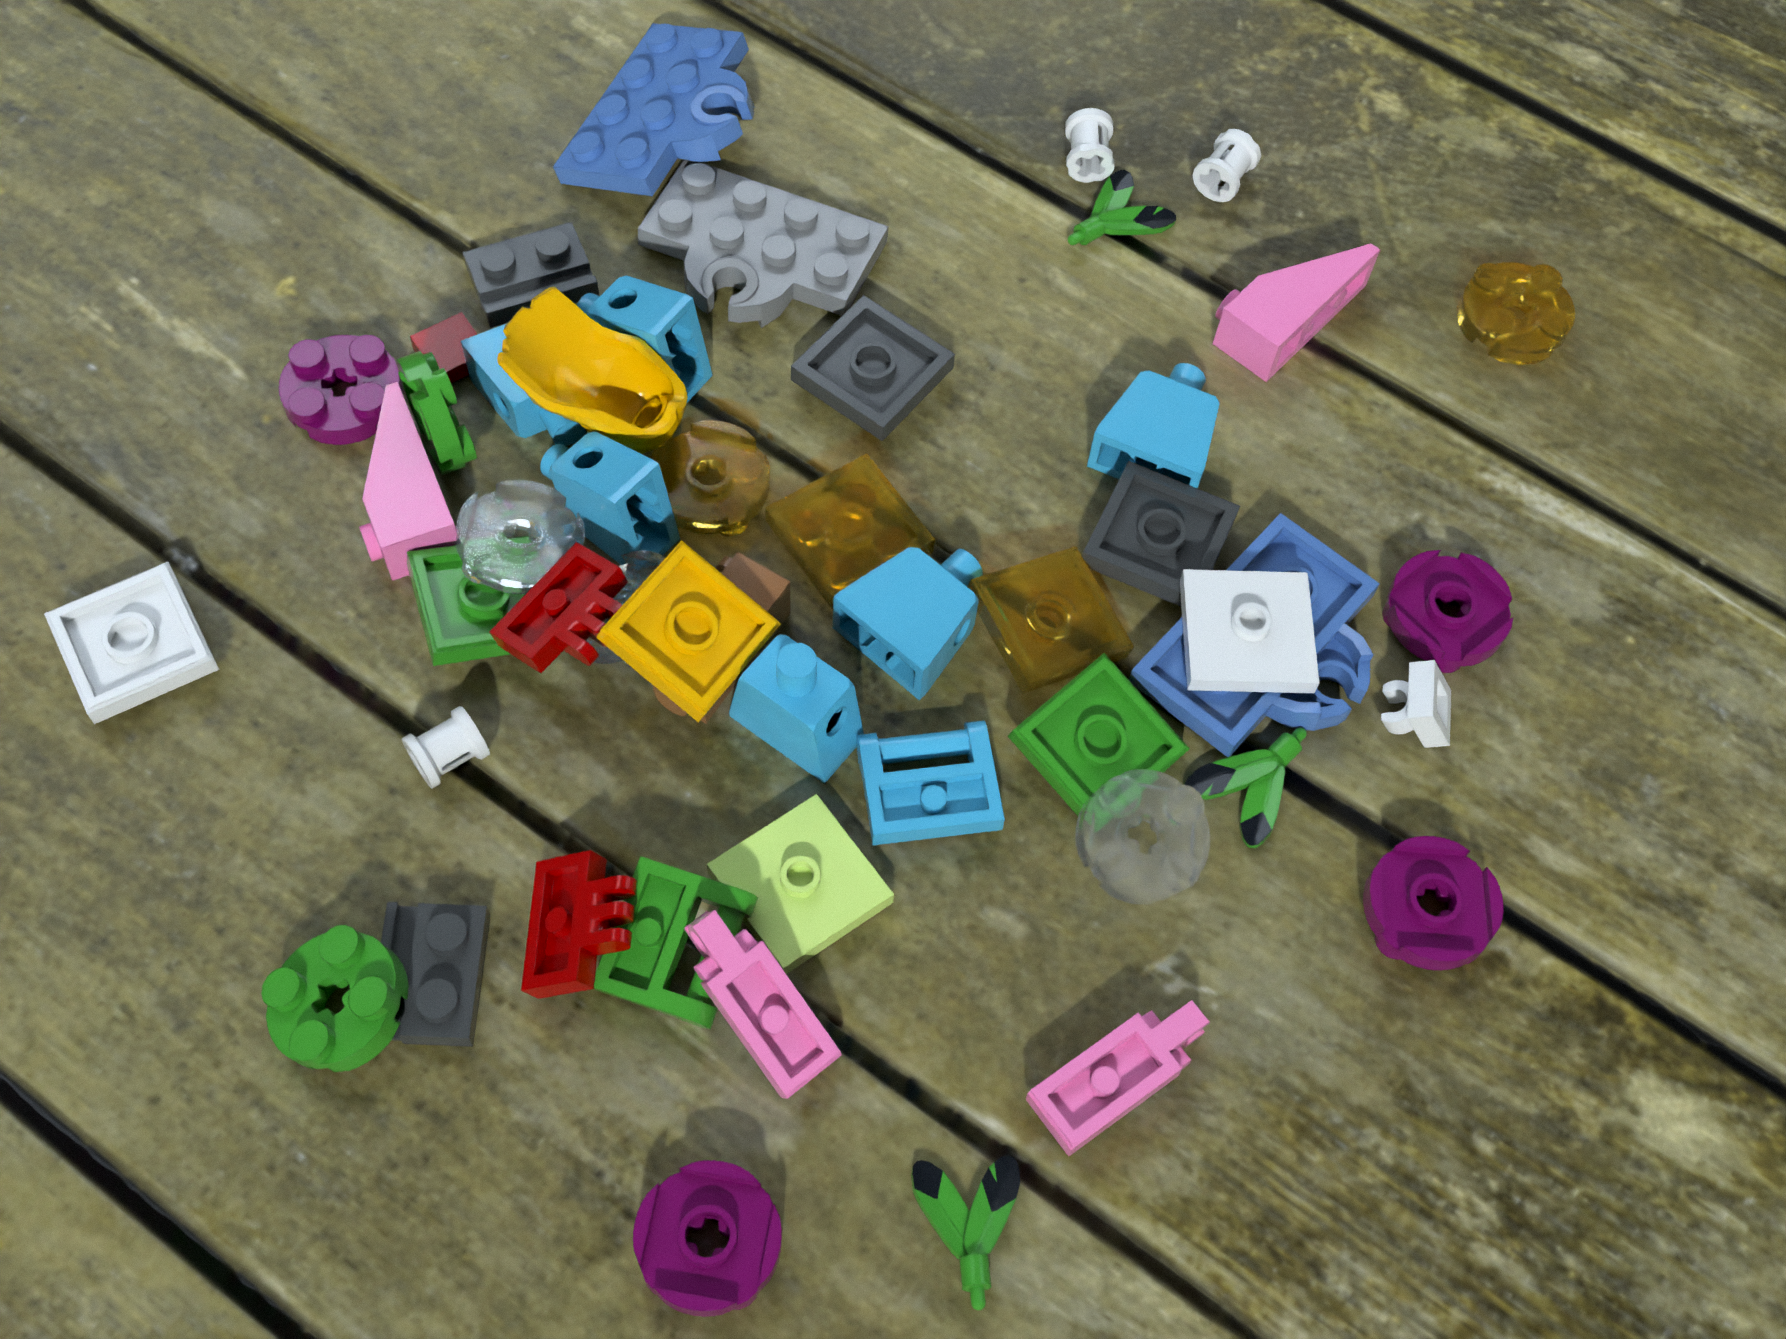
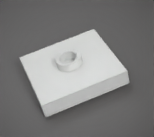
M165 562L44 613L86 713L94 724L220 670L169 562Z
M1183 569L1180 577L1187 690L1315 693L1319 685V673L1307 572Z

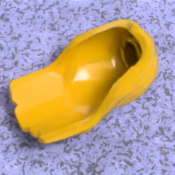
M549 287L531 300L530 308L522 307L505 325L503 332L506 338L502 343L503 352L499 353L497 357L498 364L526 392L533 403L539 407L579 423L588 433L596 431L641 454L661 446L672 437L680 425L686 410L688 396L685 384L643 339L603 327L585 314L556 287Z

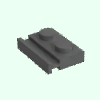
M572 222L463 252L467 271L482 309H484L490 328L508 323L522 307L530 308L531 300L549 287H556L574 304L578 303L580 298L587 293H594L599 296L597 279L592 274L588 258Z
M387 902L381 943L398 956L405 968L409 984L407 1000L402 996L400 998V1007L395 1015V1019L400 1022V1025L392 1040L402 1041L403 1044L473 1047L490 923V913L487 906L418 903V907L399 906L398 902Z

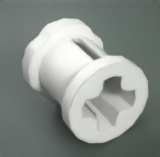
M1084 108L1074 112L1065 122V136L1071 143V150L1066 157V166L1069 176L1076 181L1084 183L1102 181L1110 176L1114 170L1113 152L1109 149V140L1113 135V120L1105 111L1096 108Z
M1228 129L1226 132L1221 133L1215 140L1214 152L1211 156L1202 159L1194 168L1192 176L1198 191L1216 202L1230 201L1239 191L1240 179L1244 173L1258 165L1261 158L1259 145L1254 142L1248 133L1239 129ZM1230 145H1234L1231 151L1228 150ZM1222 181L1226 182L1224 186H1219Z
M462 706L451 711V718L416 737L410 733L401 739L411 760L431 789L441 784L442 775L471 758L476 757L482 760L490 755L485 740Z

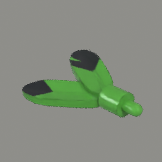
M1120 170L1110 175L1105 181L1090 218L1075 225L1074 233L1068 237V243L1070 245L1078 243L1087 245L1104 234L1150 235L1162 233L1175 224L1176 215L1172 211L1159 206L1126 207L1134 188V182L1130 172Z
M1298 727L1291 734L1282 733L1267 750L1249 751L1208 763L1198 768L1188 777L1184 783V792L1192 798L1209 800L1248 788L1239 828L1245 845L1249 848H1257L1272 833L1282 796L1285 776L1284 768L1302 751L1300 743L1306 737L1307 732L1304 728Z
M1006 1155L1000 1157L988 1167L978 1187L970 1211L944 1171L928 1161L919 1160L913 1165L911 1172L913 1194L941 1240L950 1252L959 1259L962 1290L970 1292L971 1306L975 1310H982L986 1305L985 1290L991 1288L988 1255L993 1250L1007 1222L1020 1186L1017 1160L1012 1156Z

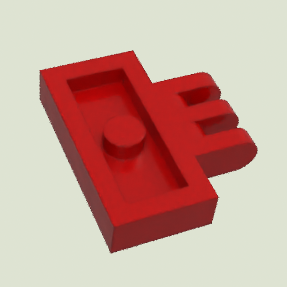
M576 542L489 633L500 648L541 674L563 651L585 665L590 666L599 657V654L586 640L590 637L602 646L607 647L596 637L605 625L604 621L606 619L610 620L621 608L622 604L613 598L625 587L628 581L619 566Z
M592 850L537 861L521 991L541 999L594 989L597 956L625 951L631 948L632 932L623 928L611 927L633 922L634 905L618 900L632 898L636 895L637 880L625 875L605 878L607 859Z

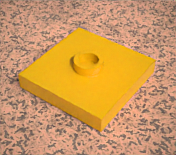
M681 540L602 627L596 638L699 723L782 623Z

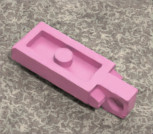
M716 910L706 911L684 928L700 954L705 958L693 967L699 978L703 981L700 983L781 1098L788 1099L842 1056L837 1045L763 941H756L747 929H743L733 936Z
M1193 1000L1162 1022L1152 1010L1143 1016L1138 1012L1032 1088L1027 1093L1026 1101L1069 1157L1177 1078L1182 1069L1190 1064L1191 1061L1183 1049L1204 1034L1203 1028L1210 1021Z

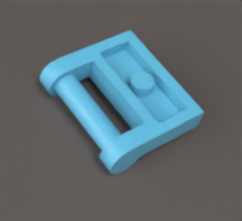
M984 720L965 722L964 729L881 739H878L877 733L856 735L858 763L862 775L872 845L1003 829L1005 821L988 729ZM967 755L970 763L885 773L882 764Z

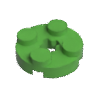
M421 351L395 359L397 366L401 370V372H398L401 384L420 433H424L428 441L432 439L434 449L429 450V453L440 474L444 475L463 468L466 462L477 459L471 437L465 425L459 424L451 407L457 404V398L450 379L444 368L439 369L432 352L422 354Z
M347 925L334 926L326 933L318 935L300 946L285 961L281 968L272 971L267 976L262 985L261 995L264 1003L268 1005L266 1021L269 1034L276 1047L285 1056L310 1069L328 1068L333 1072L353 1070L376 1057L393 1039L400 1025V1022L395 1019V1015L400 1007L401 996L407 1000L409 984L405 968L392 950L373 936L360 933L353 927ZM349 985L350 990L342 996V1003L345 1007L337 1014L327 1008L325 1009L329 996L336 989H342Z

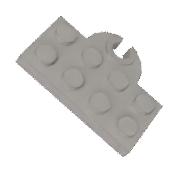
M683 160L638 227V245L684 261L686 294L693 297L697 307L706 314H709L714 308V293L718 289L734 287L741 290L730 297L728 322L758 321L762 328L778 318L792 299L841 316L850 309L887 243L889 226L702 162Z

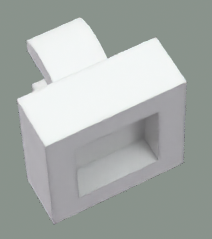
M1435 660L1409 662V681L1393 680L1385 683L1382 690L1389 703L1406 702V705L1398 712L1382 713L1381 721L1388 732L1392 734H1406L1414 730L1424 748L1450 746L1451 689Z

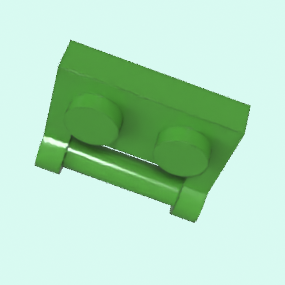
M640 856L632 876L637 880L636 895L623 900V902L630 903L635 907L633 922L613 927L627 929L632 932L631 948L625 951L602 955L595 973L594 989L673 1016L690 1024L711 1029L718 1009L712 1006L713 1001L700 983L703 981L699 978L696 971L686 996L669 991L688 939V934L684 928L695 920L700 904L704 902L718 907V915L733 936H735L739 932L743 918H751L758 897L737 887ZM702 955L698 963L705 959Z

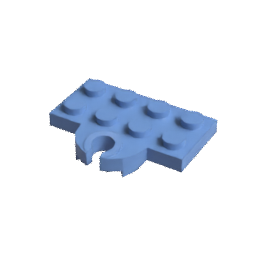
M653 23L554 164L553 169L560 183L653 197L677 158L694 162L721 160L718 151L735 142L743 135L737 116L730 113L737 114L742 120H751L754 116L755 107L746 82L735 72L749 50L743 32Z
M1280 513L1227 570L1308 573L1319 681L1331 680L1338 683L1344 689L1349 700L1360 704L1370 684V661L1373 653L1364 637L1348 626V624L1374 596L1380 583ZM1182 617L1132 669L1129 681L1136 688L1227 757L1233 754L1266 716L1288 728L1302 727L1305 730L1315 731L1342 723L1347 719L1352 710L1343 699L1329 698L1323 695L1318 688L1315 693L1187 690Z

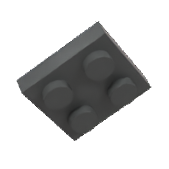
M863 295L791 365V381L883 441L953 369L955 354Z
M1128 461L1083 551L1080 565L1181 607L1180 577L1183 569L1213 570L1235 522L1240 506Z

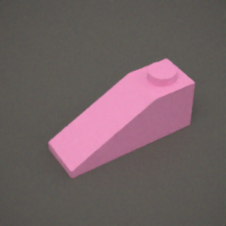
M1367 244L1259 275L1241 292L1237 289L1232 290L1217 309L1215 317L1220 321L1213 345L1267 382L1366 286L1380 249L1373 244Z
M398 382L388 384L385 387L362 497L371 523L359 526L371 561L384 558L392 581L409 575L407 551L460 545L454 521Z

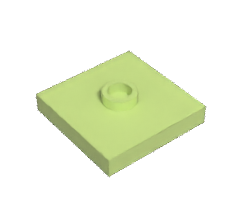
M817 794L707 863V872L712 880L737 887L758 897L751 918L744 917L743 922L757 941L765 943L786 974L891 905L894 900V893Z

